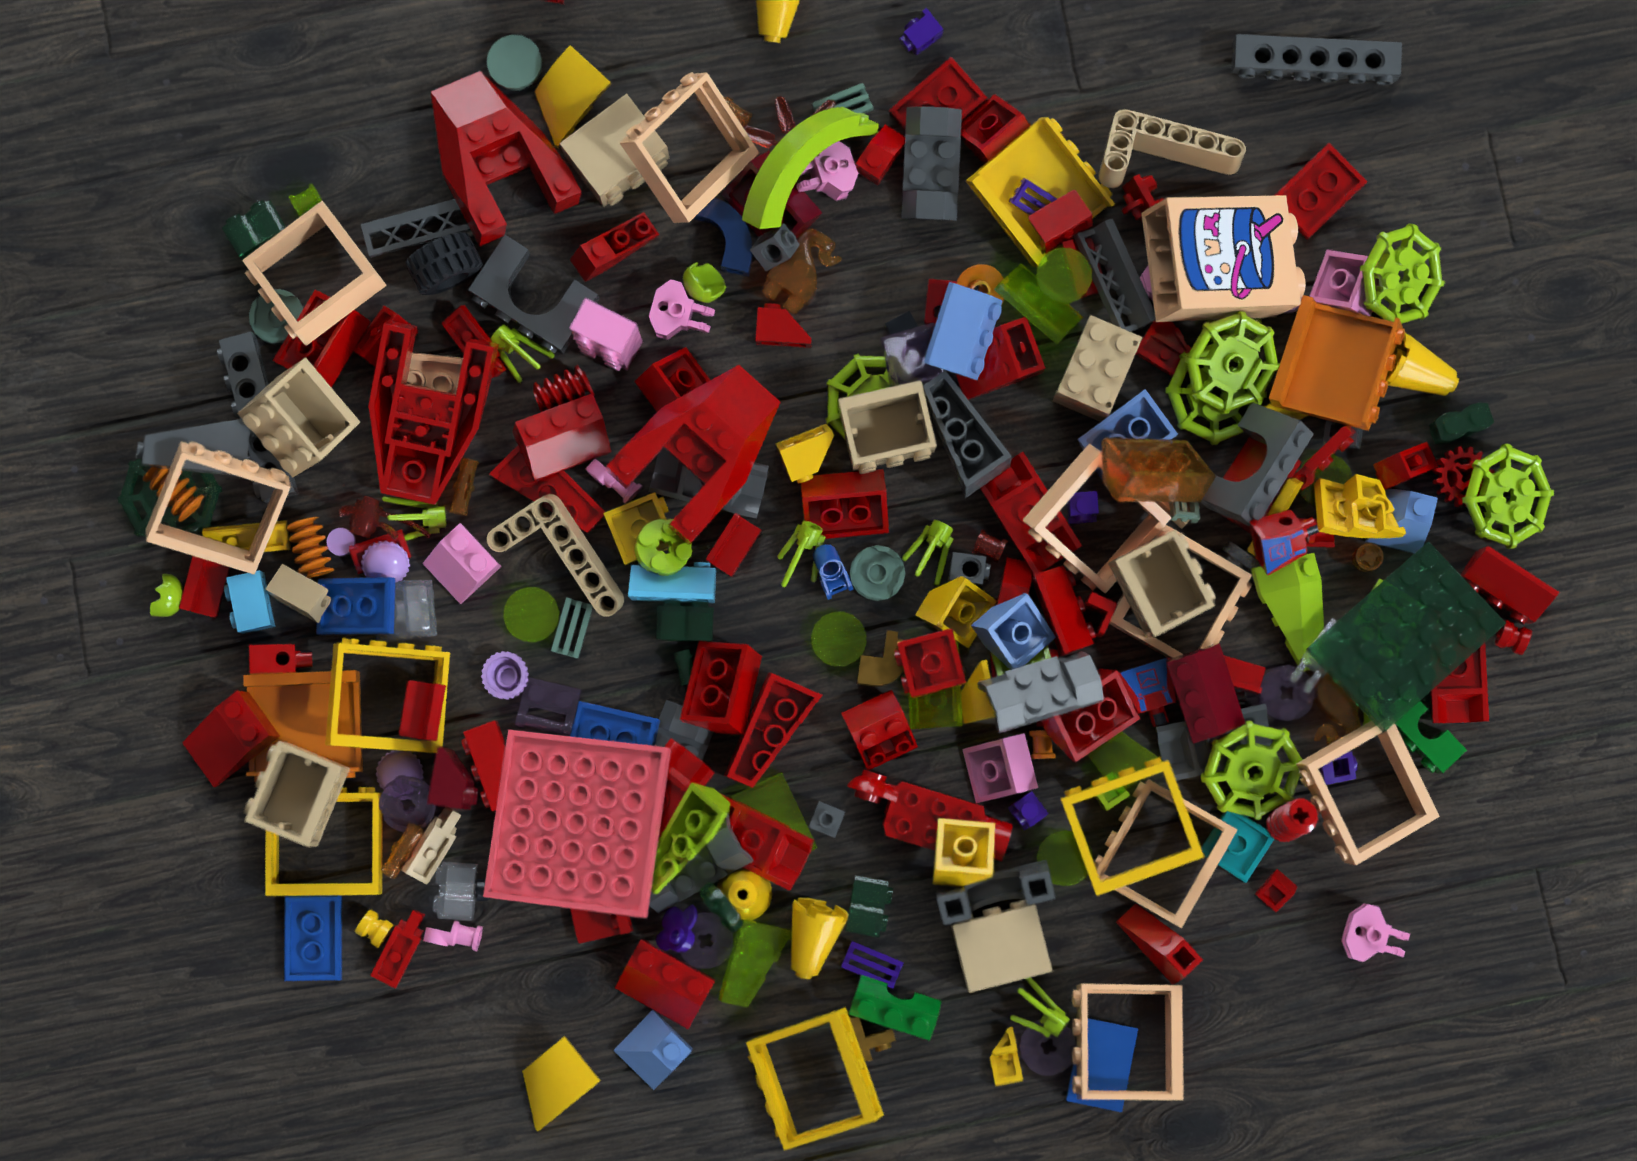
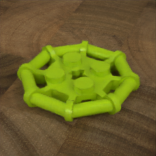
M1408 224L1404 228L1391 232L1379 233L1376 236L1377 241L1364 265L1360 266V271L1363 273L1366 298L1364 305L1366 309H1371L1384 320L1394 322L1395 318H1400L1401 324L1416 319H1425L1428 316V309L1440 287H1444L1445 281H1442L1439 257L1441 248L1439 244L1432 242L1419 231L1418 226L1415 224ZM1402 240L1401 246L1397 247L1398 249H1393V242ZM1413 241L1423 248L1421 252L1418 253L1412 248ZM1427 259L1429 260V267L1425 264ZM1399 271H1403L1404 277L1399 282L1400 276L1398 275ZM1375 278L1379 279V286L1376 287ZM1425 284H1430L1421 301H1419L1418 297ZM1382 298L1389 303V308L1381 303ZM1401 305H1410L1411 310L1399 313Z
M1237 311L1234 315L1211 323H1204L1202 325L1203 330L1190 353L1185 355L1184 362L1187 363L1192 387L1190 394L1194 399H1200L1218 409L1221 414H1228L1231 410L1251 404L1252 402L1259 403L1262 400L1261 396L1280 366V363L1277 361L1273 340V329L1250 318L1244 311ZM1235 326L1234 334H1226L1220 337L1217 333ZM1245 328L1257 334L1253 341L1244 337ZM1210 338H1212L1214 344L1206 357H1200ZM1262 345L1266 358L1264 362H1262L1258 354ZM1237 356L1236 362H1238V366L1229 369L1230 360ZM1199 365H1204V371L1208 377L1204 383H1202ZM1261 369H1264V371L1262 372L1260 378L1258 379L1257 383H1256L1255 386H1254L1253 383L1255 382V380H1256L1257 376L1259 375ZM1217 386L1224 390L1223 397L1219 398L1209 391ZM1241 388L1247 389L1248 393L1233 398V394L1238 392L1236 390Z
M1213 344L1207 345L1200 357H1206ZM1183 352L1179 356L1180 362L1169 386L1165 388V393L1169 395L1178 420L1177 426L1179 429H1185L1210 441L1211 445H1218L1220 441L1244 433L1238 427L1239 422L1243 418L1238 412L1240 407L1231 410L1228 414H1221L1213 406L1200 399L1193 398L1190 394L1192 390L1191 382L1187 388H1180L1188 371L1184 358L1189 353ZM1237 356L1234 357V358L1231 359V360L1234 361V362H1236ZM1203 367L1200 369L1202 383L1208 379ZM1259 375L1257 376L1255 382L1253 383L1254 386H1255V384L1257 383V381H1258V379H1259ZM1243 388L1236 390L1238 392L1233 394V398L1248 392ZM1221 389L1222 393L1220 394V398L1223 397V392H1224V390H1222V389ZM1267 392L1263 393L1261 396L1262 400L1256 404H1262L1264 398H1267ZM1180 394L1187 396L1192 410L1189 414L1185 410ZM1196 416L1206 418L1210 421V429L1194 422L1193 419ZM1229 417L1236 421V424L1219 430V421Z
M856 354L853 355L854 358L831 380L828 379L826 383L828 386V407L825 420L844 439L845 435L840 414L838 413L839 391L846 393L847 397L898 386L890 378L892 370L906 384L918 381L898 360V356H860ZM865 367H887L884 374L872 375L866 373ZM859 370L861 377L850 388L842 385L851 375Z
M1502 444L1500 449L1481 460L1473 462L1472 475L1466 495L1462 497V501L1467 506L1476 528L1475 534L1479 538L1485 537L1505 545L1507 549H1514L1518 543L1537 532L1541 533L1545 528L1543 524L1551 496H1554V490H1551L1541 466L1542 460L1538 455L1532 456L1512 448L1510 444ZM1511 459L1524 464L1520 471L1511 467ZM1500 462V468L1496 469L1498 471L1491 473L1489 467ZM1531 472L1539 488L1537 491H1535L1534 482L1528 477ZM1482 478H1483L1484 480H1483V483H1482V487H1481V490H1480V494H1479V496H1477L1478 491H1479V487H1480V484H1481V481H1482ZM1504 492H1510L1511 495L1510 501L1507 504L1506 498L1503 497ZM1534 497H1539L1538 504L1533 517L1530 514V511L1532 508ZM1478 502H1480L1481 506H1484L1487 511L1484 512L1485 518H1483L1481 510L1478 506ZM1523 521L1527 524L1514 533L1515 524ZM1495 522L1503 525V533L1492 529V524Z
M1245 721V725L1218 740L1215 738L1211 742L1213 746L1204 773L1201 774V781L1208 787L1217 803L1219 811L1222 813L1227 811L1253 817L1255 820H1261V816L1295 799L1293 795L1301 775L1296 763L1303 759L1291 741L1289 731L1284 728L1279 730L1254 724L1252 721ZM1255 735L1273 739L1274 741L1270 746L1255 743ZM1247 736L1246 744L1238 745L1234 751L1227 748ZM1281 747L1289 758L1288 762L1281 763L1276 754ZM1223 753L1228 757L1224 771L1216 772ZM1252 766H1257L1261 770L1259 774L1256 773L1253 777H1249L1247 772ZM1290 771L1285 787H1280L1284 772ZM1227 781L1232 791L1225 796L1218 782ZM1270 792V794L1276 792L1278 794L1260 804V800H1262L1264 798V795H1266L1267 793ZM1239 797L1252 800L1253 804L1251 806L1235 801Z

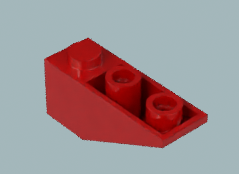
M643 212L580 245L570 258V261L586 282L607 271L658 237L659 233Z
M494 720L464 731L465 738L461 740L466 755L471 754L475 765L471 766L476 782L481 780L484 791L480 792L486 808L490 807L492 811L497 810L506 742L499 723Z
M1134 904L1116 921L1172 985L1185 978L1203 961L1183 937L1137 904Z

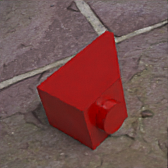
M885 124L870 141L856 162L855 166L858 173L879 185L905 146V137Z
M767 303L764 304V308L758 307L756 345L811 348L812 338L786 309H780L781 305Z
M1428 442L1406 449L1373 464L1377 479L1382 483L1384 490L1439 467Z
M1007 557L996 605L1024 593L1029 595L1033 572L1025 561Z

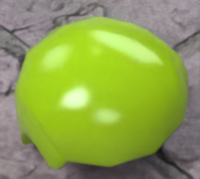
M696 262L684 271L683 283L685 290L694 300L711 303L725 292L726 285L724 279L712 265L705 263L704 265L697 266L698 263Z
M163 574V584L155 588L161 597L151 603V616L169 617L179 611L184 590L181 582L172 574Z

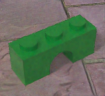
M1405 689L1381 711V715L1392 717L1400 735L1403 737L1402 740L1406 748L1412 753L1416 751L1423 758L1420 762L1429 772L1444 773L1467 749L1449 730H1442L1433 739L1425 738L1419 732L1418 721L1428 708L1409 689Z
M864 975L860 976L849 1015L930 1041L938 1019L941 1000L916 992L912 999H899L887 991L888 983Z

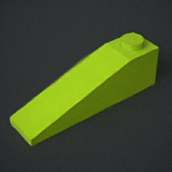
M1306 554L1268 576L1261 566L1252 568L1251 572L1258 597L1262 604H1267L1274 617L1271 620L1275 627H1280L1286 637L1285 644L1300 671L1303 672L1326 666L1322 581L1315 554Z
M695 783L690 784L658 841L651 886L653 894H658L714 838L730 806V802L716 789Z

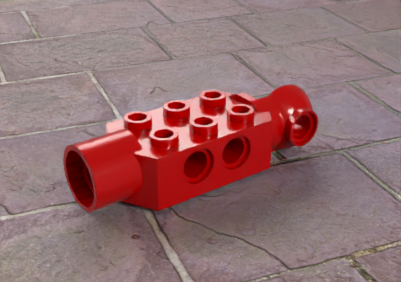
M863 770L861 775L853 778L847 785L849 788L856 789L855 797L880 804L881 798L888 799L882 823L886 836L934 851L938 818L995 823L993 859L1000 862L1003 860L1013 824L985 816L984 806L903 781L893 785L886 782V776Z

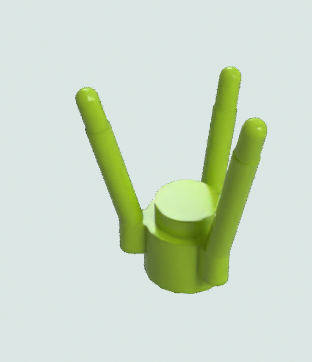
M506 325L499 327L490 339L493 343L499 344L498 351L501 359L519 383L522 381V378L505 354V351L508 354L516 351L535 369H540V365L518 346L520 343L518 340L549 358H554L552 352L521 335L515 328L510 330Z
M382 497L384 502L425 508V510H422V514L388 515L387 518L390 521L423 520V526H429V528L404 535L406 540L427 534L440 533L439 528H446L445 506H438V502L434 505L408 499Z
M934 519L931 526H925L922 534L902 557V560L906 561L928 537L926 541L929 543V546L915 572V576L918 577L927 564L934 548H941L944 545L934 582L936 586L940 584L949 547L954 540L950 537L953 528Z
M803 521L802 524H798L795 532L778 554V559H782L797 540L799 546L781 583L782 587H786L804 548L811 550L813 546H816V550L819 546L823 545L826 537L821 535L823 529L819 525L809 521ZM813 560L811 581L816 582L818 571Z
M1031 977L1025 978L1050 1007L1047 1009L1022 988L1018 989V993L1044 1014L1040 1020L1044 1026L1015 1015H1011L1010 1019L1042 1033L1047 1038L1051 1034L1058 1037L1070 1019L1065 1016L1066 1012L1060 1009Z

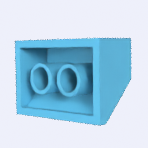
M638 562V565H631L628 597L631 600L715 603L716 568H710V563L694 562V567H683L673 575L660 576L651 570L650 572L645 570Z

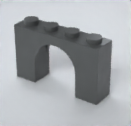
M504 235L468 289L471 295H473L471 300L484 309L488 305L496 310L494 315L508 324L510 320L519 325L517 330L530 339L535 335L543 341L541 346L555 354L558 350L564 354L574 338L570 327L585 298L597 304L599 301L598 294L574 279L561 301L551 311L541 315H531L522 312L513 304L511 287L515 277L531 254L527 248Z
M1253 402L1239 422L1238 427L1251 439L1267 445V455L1263 465L1254 475L1238 482L1228 481L1208 472L1194 495L1208 509L1250 526L1249 521L1259 520L1264 516L1314 434L1300 420Z
M1047 860L993 872L990 878L962 887L937 886V900L944 925L972 919V912L974 910L999 901L1023 898L1026 899L1027 905L1055 899Z

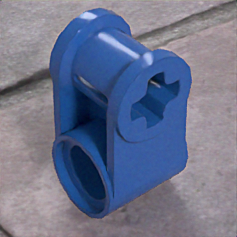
M828 544L819 546L813 553V560L827 600L832 599V595L846 589L849 591L854 590L835 547Z

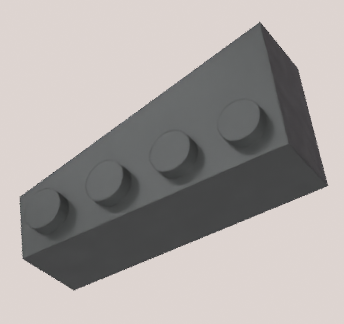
M946 371L923 385L928 412L966 498L1010 468L1012 456Z

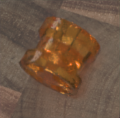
M1365 543L1359 546L1352 555V563L1355 568L1362 572H1371L1379 568L1384 559L1381 548L1373 543Z

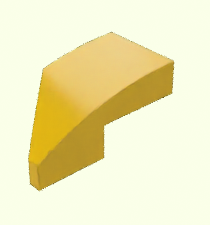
M1013 1026L1008 1027L990 1056L995 1087L1023 1081Z

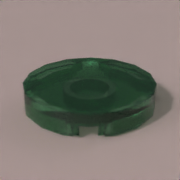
M708 882L700 888V895L704 903L712 913L717 914L721 918L720 923L727 930L735 933L743 926V921L734 906L714 884Z

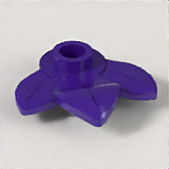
M693 904L686 908L684 912L677 907H671L666 911L662 919L664 929L656 936V944L660 949L664 951L672 949L675 952H686L691 948L695 939L691 929L697 919L696 907Z

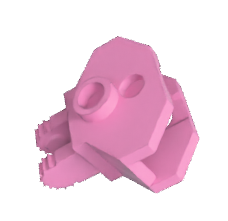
M838 141L823 150L809 163L801 174L810 173L811 179L801 181L796 187L798 192L815 189L816 192L822 191L835 201L845 199L849 191H852L858 176L850 148Z
M669 280L656 290L649 318L656 336L668 340L681 330L688 331V328L709 333L710 326L703 322L692 321V313L696 312L709 317L714 316L715 310L694 303V300L688 299L681 282ZM662 306H668L666 311L660 310Z
M1363 903L1348 914L1341 942L1348 958L1364 962L1377 952H1388L1404 957L1405 951L1402 948L1391 947L1386 944L1389 935L1395 936L1397 939L1409 940L1410 934L1392 929V926L1386 924L1379 907ZM1359 926L1361 931L1359 935H1356L1355 930Z

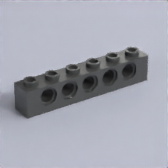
M1236 34L1232 47L1231 73L1239 74L1241 78H1254L1255 75H1266L1267 79L1278 80L1282 79L1283 76H1292L1297 81H1308L1310 77L1321 78L1323 82L1349 79V83L1361 84L1365 83V80H1373L1379 85H1390L1401 76L1402 42ZM1255 54H1265L1268 62L1259 63L1255 59ZM1282 55H1292L1295 59V64H1286L1282 59ZM1310 56H1319L1323 61V65H1313L1310 61ZM1337 58H1347L1350 62V67L1340 66ZM1365 59H1374L1377 62L1378 68H1369L1365 63Z
M251 331L219 340L221 348L217 349L221 365H226L228 375L224 376L226 387L229 392L233 391L235 401L231 402L235 418H239L240 416L237 413L269 385L257 337ZM240 359H247V369L238 372L236 370L237 362ZM248 385H254L255 394L251 398H244V388ZM250 429L249 455H247V460L256 462L262 468L272 464L276 465L277 469L289 476L290 490L287 497L298 495L295 478H292L281 467L280 462L269 450L258 451L257 444L260 439ZM253 482L256 497H261L262 501L269 503L275 488L259 482Z

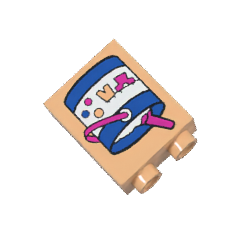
M1286 195L1166 198L1142 212L1156 322L1220 320L1234 315L1237 311H1244L1250 318H1274L1301 305L1300 299L1305 292V276L1301 268L1296 267L1293 244L1298 235V224L1295 216L1292 213H1288Z

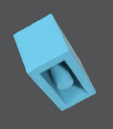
M258 570L255 572V575L245 573L226 577L228 585H224V592L227 601H231L233 612H230V621L233 629L237 628L239 633L244 634L275 627L269 593L265 590L267 584L264 572Z

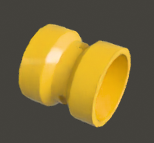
M370 909L358 924L355 933L361 937L368 935L371 944L379 948L390 934L394 924L388 920H378V913Z

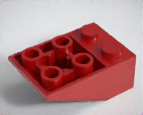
M1027 316L994 328L993 340L987 349L984 358V369L979 374L978 380L955 374L960 389L968 400L1044 372L1045 365Z

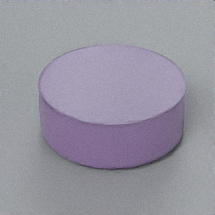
M336 528L327 537L329 550L337 556L349 555V546L356 544L353 533L345 528Z

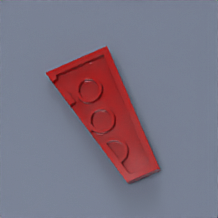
M519 446L489 473L493 478L532 501H536L547 494L558 496L578 527L586 533H589L605 517V511L565 471L534 482ZM543 502L542 507L553 513L552 505L548 502Z

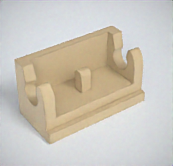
M283 564L265 589L275 600L317 623L320 622L321 616L331 602V597L327 596V588Z

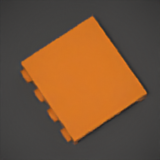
M1303 295L1269 396L1270 402L1274 407L1369 431L1371 423L1375 424L1379 416L1380 408L1377 407L1379 399L1384 397L1387 392L1388 381L1385 380L1388 371H1393L1397 355H1394L1396 347L1402 344L1405 336V329H1403L1400 318H1395V321L1392 322L1318 304L1315 302L1314 297Z
M356 670L342 671L337 734L362 736L360 672ZM331 671L243 675L244 687H247V692L251 694L280 735L278 739L249 761V772H246V776L254 777V782L257 781L261 771L265 772L268 767L269 761L266 758L271 746L277 745L278 741L291 743L349 767L350 770L346 778H356L355 772H363L362 748L325 745Z

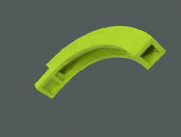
M843 106L821 111L799 123L775 146L761 166L749 191L742 220L758 229L781 227L789 195L809 163L823 150L840 140L856 136L876 135L879 124L869 120L868 115L853 112Z

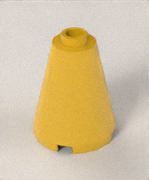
M756 0L759 35H764V41L780 43L781 38L787 37L800 0Z
M1405 333L1402 344L1397 345L1394 355H1397L1393 371H1388L1385 380L1388 381V386L1446 396L1449 392H1454L1459 382L1457 371L1411 335Z
M742 867L719 880L716 890L717 902L721 910L734 920H754L764 914L771 903V883L769 880ZM740 889L747 890L748 898L746 900L738 898L737 895Z
M801 897L798 898V901L794 900L792 908L791 969L795 971L797 977L811 979L812 976L819 974L847 921L849 914L846 910L835 905L833 910L826 906V901Z

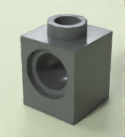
M783 223L781 227H776L761 235L750 248V251L765 271H768L790 259L800 244L796 240L795 235Z
M953 552L948 582L963 576L976 586H982L983 580H989L991 564H986L985 556ZM971 562L977 566L978 573L976 576L967 577L964 575L962 566L965 563Z
M819 801L809 828L835 838L845 811Z

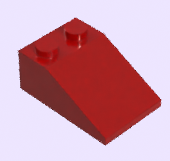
M236 691L219 704L182 743L212 786L217 787L278 739L280 735L251 694L245 691Z

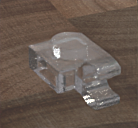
M1230 541L1222 549L1229 555L1226 560L1239 568L1242 565L1246 566L1248 573L1251 575V569L1260 566L1255 558Z

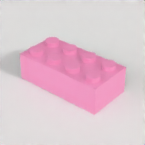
M586 298L570 327L574 336L573 339L576 340L575 343L578 344L581 353L592 359H595L596 355L603 358L604 364L616 371H620L621 368L628 371L643 342L636 323Z

